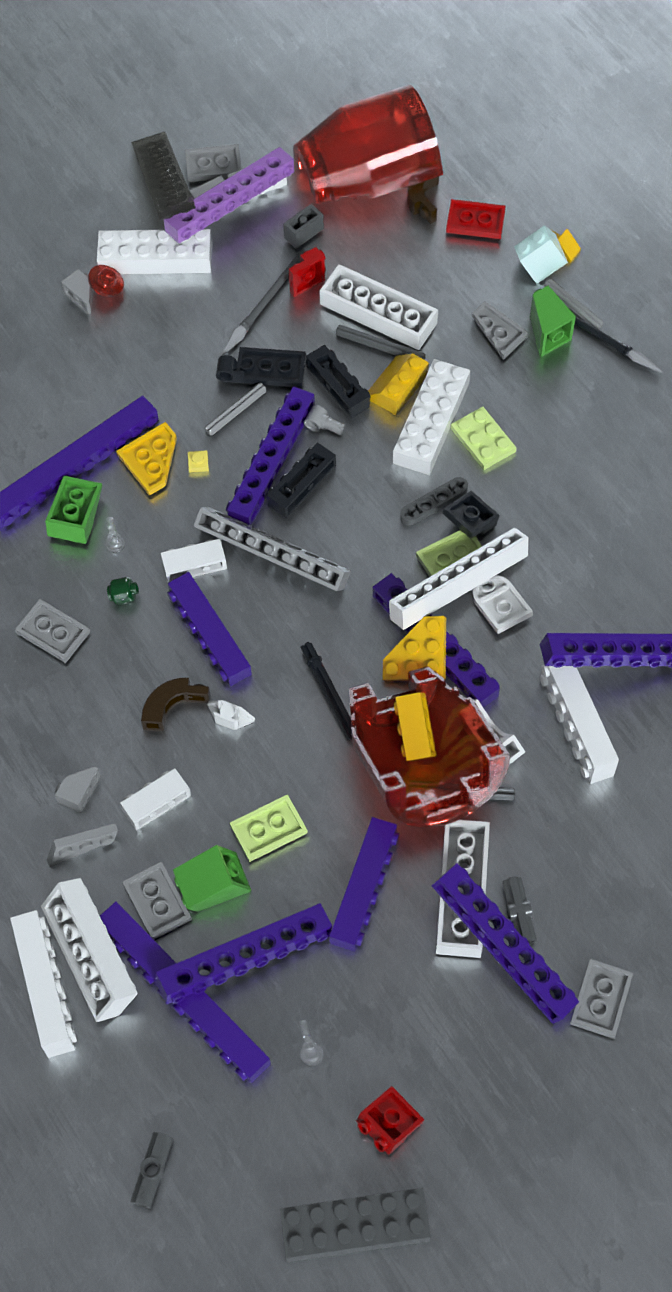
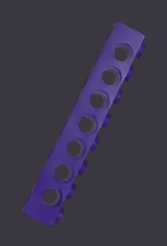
M293 386L290 393L285 395L282 408H278L274 423H270L266 438H262L258 453H255L252 457L250 468L245 470L241 485H237L233 500H229L227 503L226 511L228 516L250 526L253 524L267 497L269 489L273 486L305 425L306 417L315 405V394Z
M390 573L373 586L372 596L390 614L389 601L393 599V596H398L407 591L399 577L396 578ZM418 622L404 629V631L408 634ZM446 631V653L451 652L455 654L454 656L446 655V676L470 702L478 699L482 707H486L499 697V683L495 678H490L487 675L485 668L472 659L471 653L458 644V640L453 634H449ZM466 667L468 668V670L462 671L459 668ZM478 681L481 682L482 685L477 686L474 685L473 682Z
M547 633L539 644L545 666H554L556 668L563 666H573L575 668L582 666H593L594 668L601 666H612L614 668L620 666H631L633 668L639 666H650L652 668L669 666L672 668V634Z
M456 863L431 885L552 1024L562 1020L579 1003L574 992L564 985L559 975L549 968L544 958L534 951L529 945V941L520 935L514 928L513 923L505 918L493 901H490L484 894L481 886L475 884L469 877L466 869ZM458 886L462 888L464 894L458 890ZM473 903L477 905L479 911L475 910ZM488 921L492 922L494 929L490 927ZM504 938L509 942V946L505 944ZM519 955L524 959V963L520 961ZM534 973L539 976V981L535 978ZM550 990L554 993L555 998L551 996Z
M321 903L159 970L156 972L155 981L166 1004L171 1002L179 1003L190 994H200L211 985H221L232 976H242L251 968L263 967L272 959H282L291 951L296 949L300 951L308 947L312 942L326 940L331 933L332 924ZM309 927L312 931L305 932L301 928ZM281 936H290L291 940H284ZM268 944L271 946V948L264 949L261 947V945ZM243 952H247L251 956L248 958H244L240 954ZM227 961L230 965L222 966L220 962ZM207 970L209 974L201 975L199 971ZM184 978L189 982L187 984H180L178 980Z

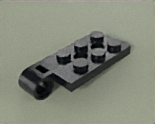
M239 347L238 361L229 355H223L218 358L216 378L222 382L262 383L263 385L302 388L306 351ZM265 364L271 366L269 369L261 368ZM282 366L290 367L287 371H283L280 368Z

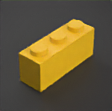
M419 692L395 697L394 710L396 715H399L398 732L403 738V744L401 745L403 757H406V761L435 757L436 751L426 694Z

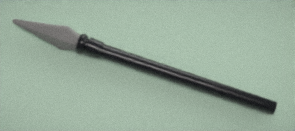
M576 316L575 324L614 347L632 361L662 372L641 352L633 350L631 346L628 347V345L617 341Z

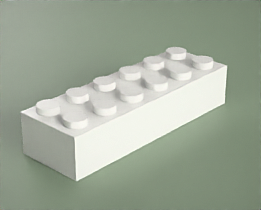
M203 229L180 244L166 233L165 230L99 231L97 264L100 275L211 273L212 240L210 229Z
M338 264L320 289V305L417 350H420L437 325L438 309Z
M433 359L393 450V464L426 475L431 474L470 381L469 369Z
M543 662L541 666L542 672L539 675L543 687L546 686L548 690L549 702L551 705H555L557 710L556 717L559 723L562 722L564 725V735L567 741H571L573 745L572 752L575 759H579L582 765L580 769L583 777L587 778L590 784L613 777L619 758L578 669L573 666L559 668L545 666Z
M457 819L445 820L441 876L458 863L460 867L466 869L469 877L475 884L481 886L484 894H486L490 822ZM458 886V890L464 894L462 888ZM440 896L436 954L481 958L483 944ZM473 903L475 910L479 911L477 905Z
M81 878L60 882L43 902L41 908L95 1021L99 1022L117 1017L138 994L136 987L131 981L125 964L121 961L116 946L112 942L107 928L103 924L97 908L88 894V889L84 886Z
M37 910L11 917L41 1047L48 1058L74 1051V1042H77V1037L71 1022L68 1023V1021L72 1020L69 1007L63 1001L67 998L64 987L61 985L60 979H58L61 978V973L55 958H53L56 957L49 938L51 936L49 926L44 916L40 917Z

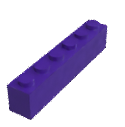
M190 572L169 582V591L167 592L169 599L172 603L176 602L180 616L188 621L187 626L192 634L196 633L202 650L206 649L209 653L207 656L210 663L218 667V674L223 682L227 681L231 687L251 676L250 664Z
M375 817L371 818L329 936L330 944L354 952L357 945H362L365 936L362 930L364 925H369L372 916L369 910L371 905H376L379 892H376L378 885H383L386 876L383 870L385 865H390L393 853L390 852L392 845L396 846L400 833H397V824Z

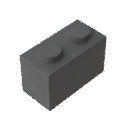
M312 204L308 205L283 223L284 238L297 249L324 229L323 214Z

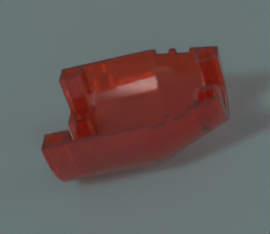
M409 84L339 107L293 146L294 159L299 169L305 168L308 173L311 193L317 203L339 201V198L351 197L352 200H355L357 196L363 195L375 198L443 175L440 150L432 122L420 95Z
M427 666L409 671V691L377 700V696L369 683L349 688L354 749L389 811L400 822L421 828L438 827L456 822L484 805L502 784L508 771L510 754L474 700L470 697L465 698L462 696L457 687L452 688L447 685L445 679ZM422 692L426 694L436 756L406 761V757H403L401 750L403 738L398 732L399 715H396L394 710L395 697Z

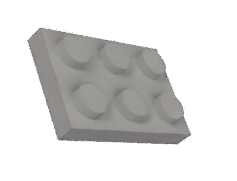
M239 144L185 149L188 182L213 180L219 176L225 179L228 178V174L242 170Z
M41 599L38 600L15 629L18 635L64 663L70 659L90 633L88 627Z
M162 862L122 881L148 934L153 939L192 920Z
M590 959L579 992V1003L575 1006L570 1024L614 1039L634 973Z

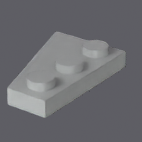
M485 301L472 312V318L503 360L528 337V331Z
M115 823L53 840L47 857L49 868L100 846L111 844L118 832Z

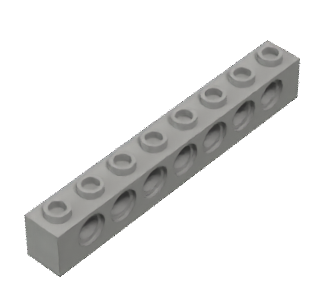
M210 507L200 508L194 523V527L335 591L345 588L351 573L349 569Z

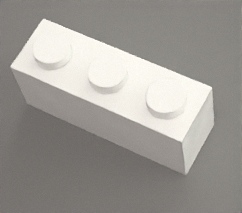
M210 539L204 543L189 544L183 548L169 549L161 553L168 583L190 572L192 577L227 569L226 558L220 539Z
M174 768L171 771L168 770L162 773L159 779L154 782L146 783L135 794L127 795L120 804L124 814L137 831L190 797L191 794L188 785Z

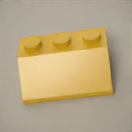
M413 353L396 356L368 390L371 396L370 401L397 415L425 380L429 362Z

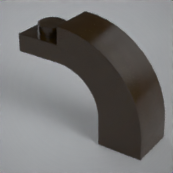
M428 160L418 166L410 175L407 186V203L413 215L420 213L423 219L432 224L437 221V208L425 196V193L439 184V171Z
M189 678L172 679L161 684L149 695L144 704L141 716L143 730L164 731L167 713L178 703H208L211 697L209 687L203 684L190 685Z

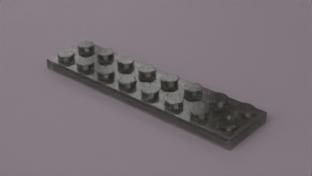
M164 131L131 142L159 219H169L174 215L187 213L195 209L193 198L166 132Z

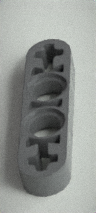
M456 477L404 506L401 509V522L407 526L414 525L467 494V480L462 477ZM456 485H458L459 487L463 486L462 489H455ZM440 493H445L448 496V498L446 500H440L438 499L437 495ZM427 502L432 507L425 510L420 505ZM406 513H408L409 515H412V514H413V517H412V518H411L410 516H407V517H406Z

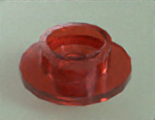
M94 266L88 274L90 286L101 296L114 297L123 290L124 280L121 274L110 266Z

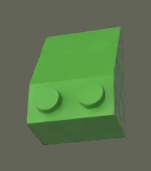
M64 476L45 520L47 536L86 544L93 527L102 483Z

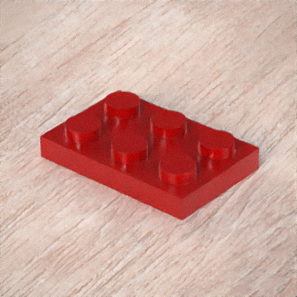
M451 199L446 233L501 239L506 205Z

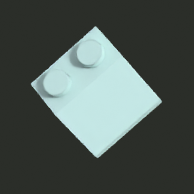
M545 225L514 246L520 262L537 284L568 263L556 234Z

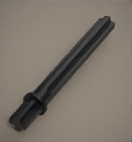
M306 642L305 645L300 647L307 660L306 664L308 667H311L347 739L353 741L359 737V733L321 662L322 657L318 656L312 643Z

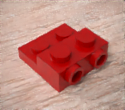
M317 247L305 251L300 255L301 262L289 268L290 293L293 297L325 281L326 257L323 251Z
M391 1086L359 1114L356 1122L362 1134H369L375 1140L374 1145L380 1152L385 1151L390 1155L425 1119Z

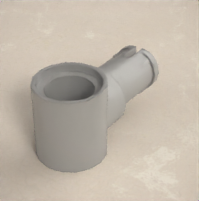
M314 405L304 421L305 426L312 431L327 429L338 435L342 434L345 427L344 423L330 418L327 410L319 405Z

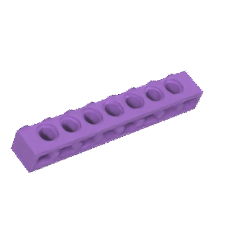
M278 147L164 217L165 232L178 244L189 239L192 235L218 221L221 217L294 173V159L282 148Z

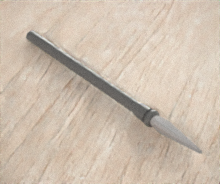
M301 249L249 316L233 330L222 355L226 354L244 339L254 320L288 279L289 268L301 262L300 255L305 250Z

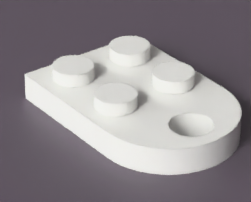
M495 575L473 588V601L497 634L533 616V611L511 582L502 576ZM490 584L493 588L487 590L483 586Z

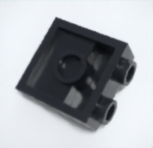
M473 491L468 492L445 507L442 513L470 539L479 533L483 535L494 528L500 517L494 509L488 506Z

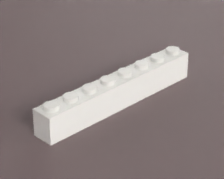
M513 528L389 601L390 620L404 630L423 617L430 615L528 556V537L516 528Z

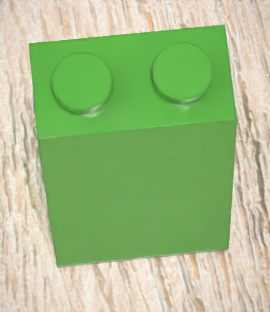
M549 285L533 293L530 311L531 325L538 353L541 357L572 340L576 318Z
M218 845L173 869L175 884L183 895V904L187 909L196 912L252 891L237 853Z

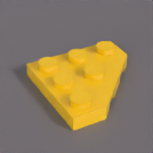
M166 422L116 451L117 456L149 496L166 486L177 436Z
M445 616L423 617L383 659V681L446 679Z

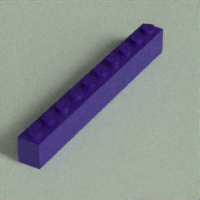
M142 395L0 492V529L10 525L16 518L26 514L32 507L44 502L48 496L56 493L64 476L77 478L85 471L92 469L101 460L108 458L117 449L124 447L127 442L140 436L143 431L153 427L159 421L156 408Z
M115 901L100 915V918L106 926L110 938L114 941L113 943L120 954L124 952L128 956L127 961L134 969L139 967L143 971L142 977L150 985L154 983L158 987L155 981L156 972L174 965L176 962ZM184 978L178 980L180 984H187L189 982ZM158 989L157 992L163 998L160 990ZM205 992L190 994L181 1002L173 1003L172 1008L180 1016L184 1014L189 1019L187 1023L196 1033L200 1030L205 1036L203 1040L210 1048L215 1046L221 1052L219 1057L227 1065L231 1063L236 1068L234 1072L242 1081L247 1079L252 1083L271 1065L270 1058Z

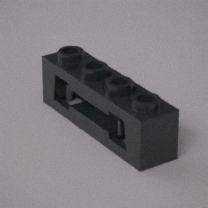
M324 344L306 355V367L350 418L355 417L370 407V393L366 388L363 389L360 386L358 379L348 372L346 365L343 362L340 363L333 350H329Z
M318 442L313 447H310L306 451L305 456L294 463L289 473H285L279 483L269 489L267 493L268 506L287 518L336 466V454Z

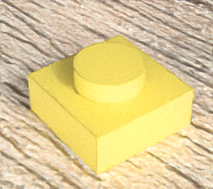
M207 450L188 452L189 473L209 471Z

